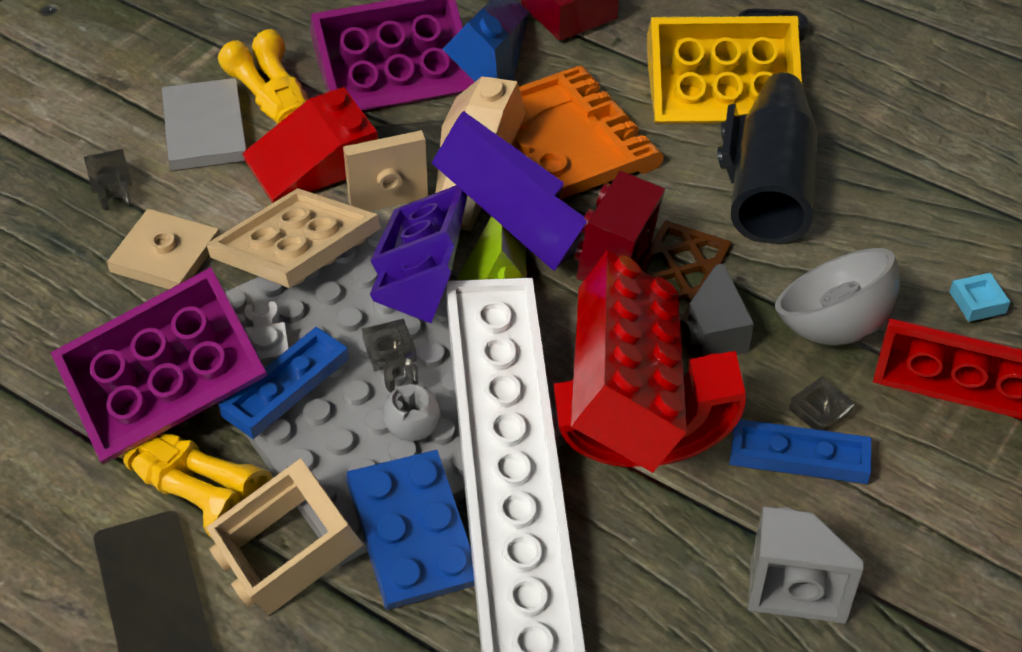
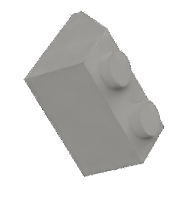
M762 507L750 565L748 611L846 624L863 572V560L814 513L796 511L788 507Z

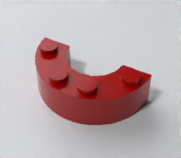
M736 351L720 354L713 353L704 357L690 359L688 372L683 377L687 433L660 465L682 461L708 450L724 439L737 425L745 409L746 393ZM574 379L554 384L559 429L566 442L573 449L587 458L604 464L620 467H641L571 427Z

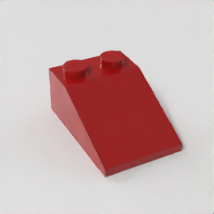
M341 87L308 99L244 151L243 159L270 201L274 203L297 188L312 192L346 179L343 147L378 140L377 130L345 87Z

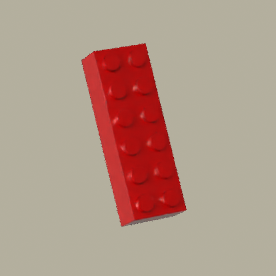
M607 250L578 289L571 427L653 473L687 433L678 292L667 280L661 277L653 278L641 271L639 265L631 258L624 255L618 257Z

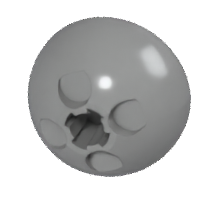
M870 248L832 259L810 270L791 283L776 300L775 309L783 322L793 332L809 341L832 346L857 342L866 335L878 330L889 318L895 307L900 290V272L896 257L891 250Z

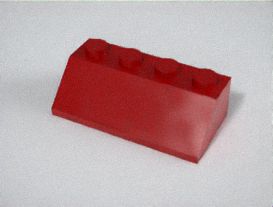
M888 318L872 383L1022 419V348L909 321Z

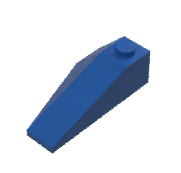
M490 0L442 50L474 82L482 76L514 81L529 12L518 0Z

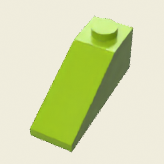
M491 216L456 281L527 278L526 246Z

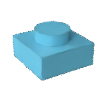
M991 273L954 280L949 291L968 322L1005 314L1010 305V300Z

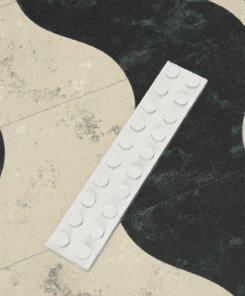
M533 278L448 281L445 292L481 652H585Z

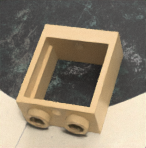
M301 458L205 527L216 543L209 548L213 557L225 572L232 569L237 576V579L231 583L235 592L247 607L256 603L268 616L364 545L321 483ZM304 500H307L328 532L264 580L260 581L240 550V547Z

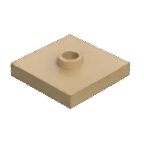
M422 130L343 147L349 205L371 211L417 201L428 196L426 139Z
M147 209L108 259L109 272L165 289H171L197 273L209 256L206 243L220 236L219 229Z

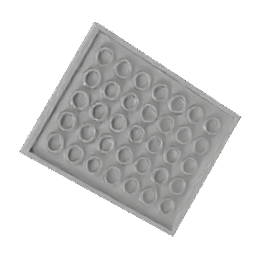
M387 219L380 221L381 229L367 237L365 242L353 246L339 255L333 263L323 266L310 274L299 285L288 288L262 277H257L226 291L245 328L248 327L244 312L246 305L252 304L253 313L257 316H263L269 312V302L274 301L278 308L279 323L285 322L288 348L315 327H318L348 347L349 360L256 438L252 439L245 434L274 476H277L301 458L364 545L338 564L339 567L368 552L346 482L347 471L437 449L455 503L466 498L446 292L444 290L432 323L376 303L370 296L378 276L370 260L387 226ZM409 384L422 385L433 392L440 405L441 412L436 430L426 438L416 441L398 439L389 432L383 420V407L387 396L397 387ZM551 405L556 448H559L567 442L559 429L557 411ZM307 500L296 506L318 538L328 532Z

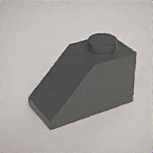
M715 265L690 302L688 321L683 323L685 342L688 347H694L698 357L736 351L737 355L748 353L754 323L725 265Z

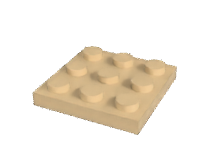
M297 188L206 243L211 258L291 288L304 282L307 276L321 267L333 263L339 255L353 246L365 242L366 238L381 229L378 214Z

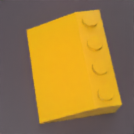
M798 16L651 17L647 33V52L655 124L721 123L726 121L727 108L730 104H736L739 115L748 114L766 80L776 73L785 72L793 74L802 84Z

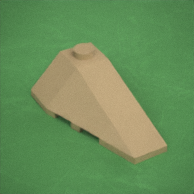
M482 76L458 95L442 124L440 147L458 116L463 111L512 145L526 115L518 82ZM439 169L437 172L436 193L456 185ZM467 196L461 230L466 231L472 230L482 208L469 196Z

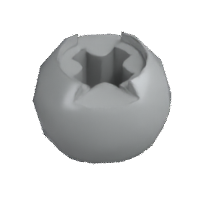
M409 384L397 387L387 396L383 407V420L389 432L398 439L406 441H416L429 436L436 430L441 416L440 405L434 393L422 385Z

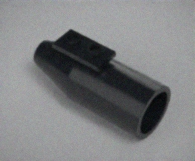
M781 72L771 75L766 80L748 114L739 115L736 104L728 105L726 121L721 122L723 146H718L717 151L720 168L727 169L731 184L734 183L730 213L734 227L739 233L754 242L777 245L789 243L800 238L808 231L812 224L818 131L801 81L793 74Z

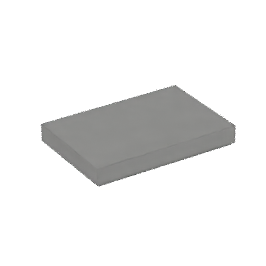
M236 78L162 87L170 171L245 161L243 159V152L246 151Z

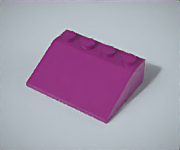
M386 0L311 14L310 34L326 91L345 87L362 112L458 95L474 83L442 50L463 28L456 0Z
M211 267L50 352L98 459L103 465L268 376L241 318Z

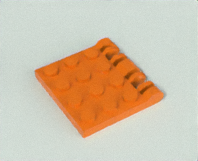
M577 66L519 86L526 115L513 140L512 146L564 183L559 197L560 200L612 181L620 170L628 174L636 171L642 174L657 169L664 159L663 154L654 144H651V141L645 135H638L639 128L633 121H630L629 116L620 106L611 100L612 98L609 94L599 91L601 89L599 83L593 79L592 75L583 66Z

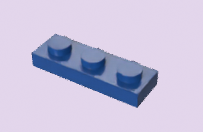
M318 327L313 328L265 367L268 376L229 396L219 404L221 416L250 438H256L349 360L348 347Z
M740 419L732 432L729 465L868 484L871 474V437Z

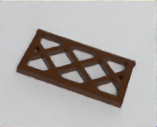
M666 220L640 262L639 267L641 271L653 278L675 279L681 289L677 291L679 301L686 299L689 303L685 313H679L680 326L683 327V323L688 321L690 302L715 265L723 263L732 242ZM668 233L679 236L684 241L666 247L663 243ZM710 246L719 250L714 258L705 260L698 248ZM690 251L696 262L677 267L671 255ZM662 258L668 270L649 274L647 269L652 260ZM702 271L704 277L700 285L690 288L683 275Z

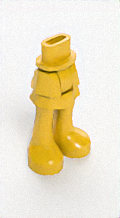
M267 29L258 33L254 38L252 55L245 43L239 40L230 41L221 48L218 54V62L225 73L241 81L251 90L256 97L255 102L260 110L278 125L305 103L308 97L307 92L302 89L301 83L295 77L290 76L281 63L286 49L284 39L277 31ZM255 64L268 76L270 81L267 83L257 71Z
M161 433L119 456L123 459L125 467L135 471L146 484L154 486L165 495L173 494L182 497L202 509L203 528L209 537L211 535L205 527L273 479L270 471L252 464H236L209 456L200 451L193 440H184L180 436ZM194 472L221 484L225 488L216 487L192 476Z

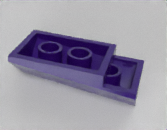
M463 111L448 133L432 164L555 271L577 249L583 235L581 231L587 221L584 219V216L559 199L564 186L561 180Z
M457 185L394 209L370 260L378 274L370 292L374 302L432 323L452 271L468 196Z

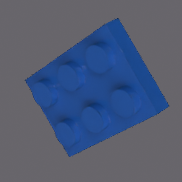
M437 449L347 471L346 482L386 610L475 586L471 548Z

